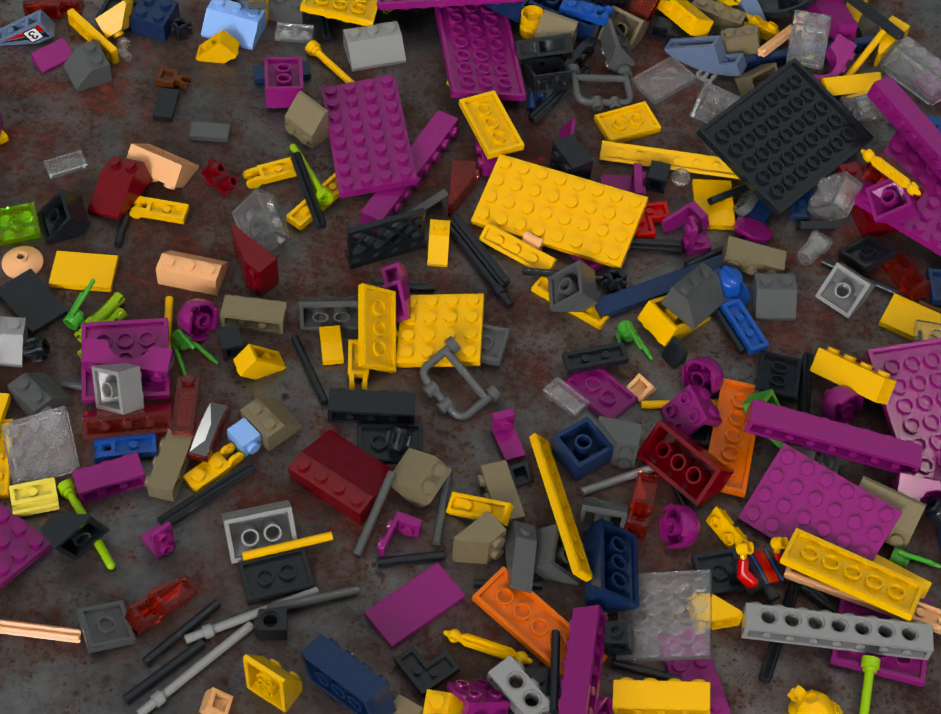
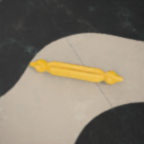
M861 149L863 159L867 163L871 162L873 167L898 186L906 188L911 196L921 195L919 186L915 182L911 183L908 177L881 157L875 156L871 149Z
M458 629L444 630L443 632L452 643L460 642L465 647L501 659H506L511 655L514 660H519L522 665L532 664L533 662L524 651L516 652L511 647L469 633L461 634Z

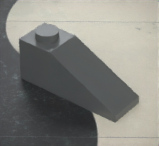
M513 521L506 534L504 544L508 584L511 589L531 593L537 546L536 530L534 525Z

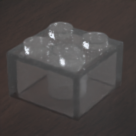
M847 171L823 177L817 184L818 188L809 201L810 205L807 211L820 221H834L848 217L856 201L854 198L860 192L863 184Z

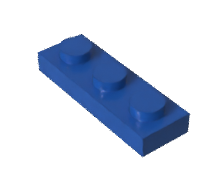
M739 298L721 304L720 310L747 349L749 355L768 349V341Z

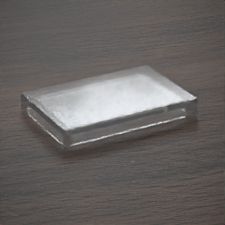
M670 56L631 78V84L656 105L696 82L697 77L681 62Z

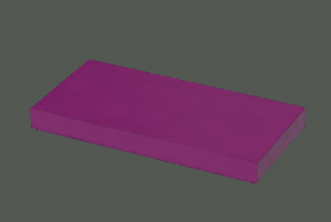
M437 562L366 610L364 616L388 646L394 649L466 598V595Z

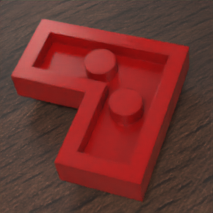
M667 201L647 203L635 233V238L655 239L656 231L653 223L661 222L666 216L670 215Z

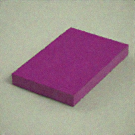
M604 368L575 373L563 382V387L598 418L603 416L618 419L638 402V397Z

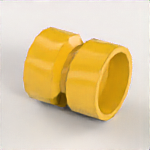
M529 5L521 11L519 33L526 40L534 39L544 11L541 7Z

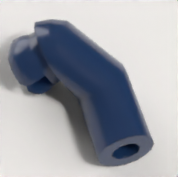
M533 91L530 92L527 99V111L532 112L536 108L537 102L547 97V92L534 94Z

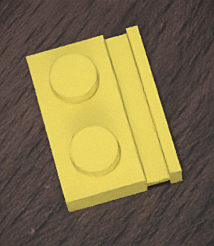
M55 477L9 486L13 515L24 517L60 509Z

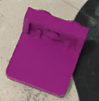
M634 163L632 176L601 175V184L646 196V186L642 184L645 183V172L642 171V163Z
M689 384L661 409L665 420L674 423L688 436H691L703 425L718 427L723 423L719 415L720 412L710 398L711 394L705 387Z
M477 679L476 682L456 680L455 682L447 683L446 688L464 703L461 714H508L510 701L502 696L500 691L494 690L488 681L483 679Z

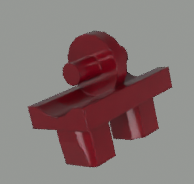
M214 158L209 159L206 167L201 171V174L207 179L205 184L208 187L214 186L223 197H227L239 182L235 175H229L226 172V166L221 161L217 162Z

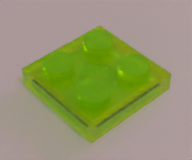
M34 202L0 208V246L41 238Z

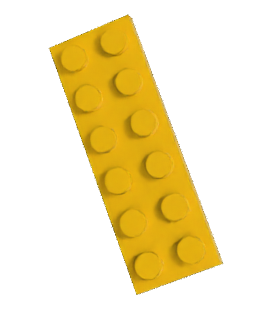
M798 528L795 529L779 562L909 622L925 587V584Z

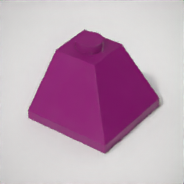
M888 178L865 188L876 223H904L920 216L914 195L911 196L906 188L898 186L891 179Z

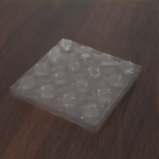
M711 570L638 574L639 608L618 611V621H629L635 633L633 655H616V660L650 662L711 659Z

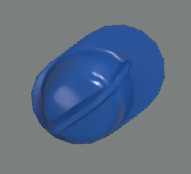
M726 265L715 269L714 272L719 275L725 299L724 303L739 298L746 307L750 301V292L743 282L741 272L737 268Z

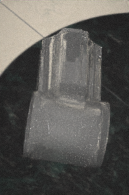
M817 229L814 230L807 243L797 252L796 258L798 262L803 266H810L821 254L824 255L830 249L833 239Z

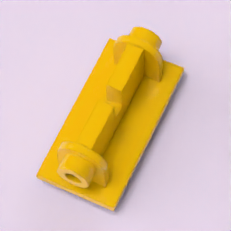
M748 13L746 14L748 21L742 25V27L745 25H758L761 38L767 41L780 32L776 23L772 21L767 22L758 15L753 16Z
M716 506L705 520L727 548H736L738 544L748 542L747 535H744L739 527L733 526L735 523L729 517L726 510Z

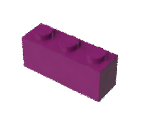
M138 452L125 454L117 459L105 460L99 464L81 467L78 470L72 471L82 505L145 486L146 478Z

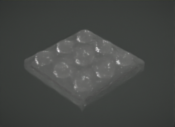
M61 406L1 424L13 485L58 477L79 470L80 467L67 407Z

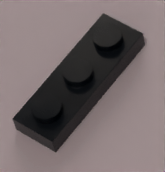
M623 342L562 353V360L567 375L628 364L629 361Z

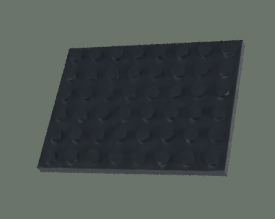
M793 58L696 132L705 144L776 217L785 212L838 169L840 164H844L874 138L796 58Z

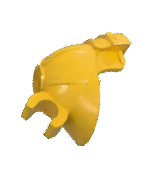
M797 685L795 689L792 688L787 694L791 699L788 705L789 714H844L840 705L819 691H814L813 689L805 691L804 688Z

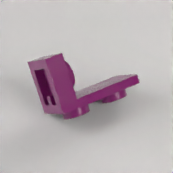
M692 201L661 221L663 232L665 234L672 232L685 224L688 216L693 215L696 225L704 231L710 227L708 214L695 201Z
M693 215L688 216L687 223L684 225V235L681 237L683 248H686L688 256L711 251L712 245L707 233H698Z
M513 408L492 413L490 428L506 462L525 457L524 448L514 428L515 413Z
M397 511L395 517L390 518L388 521L386 536H381L378 542L377 549H380V557L386 556L397 531L408 537L419 538L422 532L423 520Z
M169 521L162 526L159 523L141 535V540L157 559L162 555L169 554L176 546L173 527Z

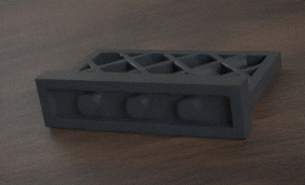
M424 207L346 229L347 249H344V253L351 269L427 248V241L425 239L426 211ZM414 217H418L414 222L411 221ZM400 222L395 227L392 226L394 223ZM405 225H409L404 231L401 230ZM381 227L376 233L372 232L375 228ZM387 230L390 231L386 236H383V235H382V234H384ZM361 233L357 238L352 237L354 234ZM367 236H371L366 242L363 241Z

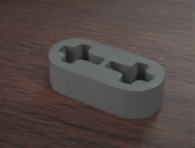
M749 189L741 195L733 210L738 217H743L754 208L759 198Z

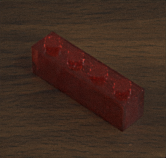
M172 403L146 405L143 409L124 415L105 410L83 411L81 417L84 440L167 432L168 429H174Z

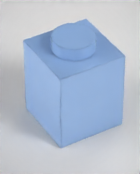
M245 418L227 429L228 441L236 446L238 452L240 451L245 455L244 458L249 454L256 453L262 446L261 434Z

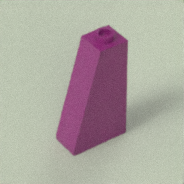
M816 0L810 7L803 10V15L834 39L839 33L851 42L855 41L857 23L843 0Z

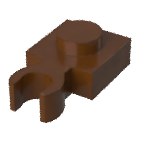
M161 67L155 78L156 85L174 89L175 85L180 86L182 89H188L187 82L191 83L189 75H180L179 70Z

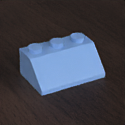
M211 0L206 9L201 37L211 38L221 30H225L240 42L239 47L253 51L266 28L265 10L248 9L243 4L231 0Z

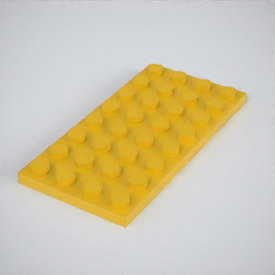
M500 154L473 214L471 223L485 228L487 222L521 240L524 233L528 231L543 239L542 246L621 269L647 206L648 197Z

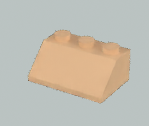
M131 143L126 159L144 162L152 181H160L164 183V187L172 190L183 188L199 168V165L151 144Z
M169 250L161 254L156 266L158 284L218 296L229 267V262Z

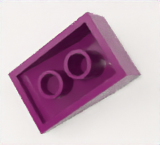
M264 57L266 108H289L299 91L304 93L302 57Z

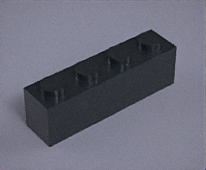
M330 388L328 422L358 424L414 423L416 393Z

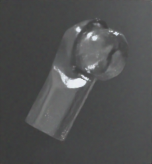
M120 37L116 44L118 55L125 61L130 62L133 59V54L127 50L130 40Z

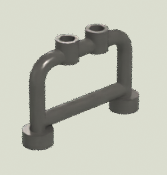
M567 65L571 71V84L575 99L583 105L592 106L593 111H601L604 109V106H610V110L628 106L633 102L634 93L630 81L633 73L630 66L624 65L617 69L618 75L580 74L579 65ZM579 81L623 82L626 99H619L618 96H613L609 99H603L601 96L586 98L581 94Z
M450 336L444 341L445 346L421 366L420 378L426 385L422 389L429 398L436 397L439 401L436 406L443 414L448 412L455 419L467 420L490 401L496 403L502 398V395L492 384L484 390L456 357L455 354L461 350V347ZM444 357L450 361L481 398L464 412H460L454 407L451 400L443 394L439 386L428 375L429 369Z

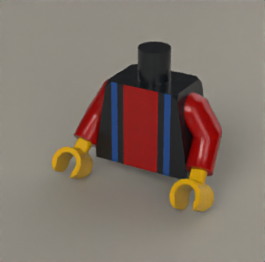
M774 537L771 539L770 544L774 549L773 552L771 548L754 551V545L750 541L736 546V552L740 556L729 565L750 595L763 593L768 603H773L780 598L776 587L784 581L780 570L781 563H779L782 557L780 551L781 549H786L789 543L787 537Z

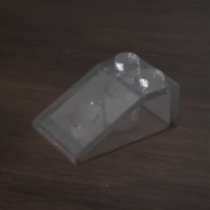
M800 10L794 11L790 27L786 63L796 58L804 67L823 69L831 16Z

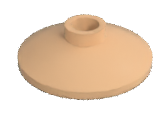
M30 246L15 247L9 250L2 259L4 273L13 279L29 269H32L37 275L44 264L41 252Z

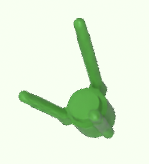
M94 279L90 281L84 292H80L69 313L63 319V323L72 330H77L78 327L81 328V323H86V320H84L85 314L79 308L95 283Z
M624 320L617 325L618 333L615 334L617 343L622 342V340L625 342L634 340L638 348L643 349L648 358L653 360L651 353L638 335L632 321Z
M177 329L172 333L171 340L173 344L171 347L175 351L183 376H186L187 372L179 351L180 349L187 350L189 348L195 349L196 347L210 361L218 365V361L181 329Z
M895 547L889 561L904 568H907L910 560H914L941 569V564L908 553L898 547Z

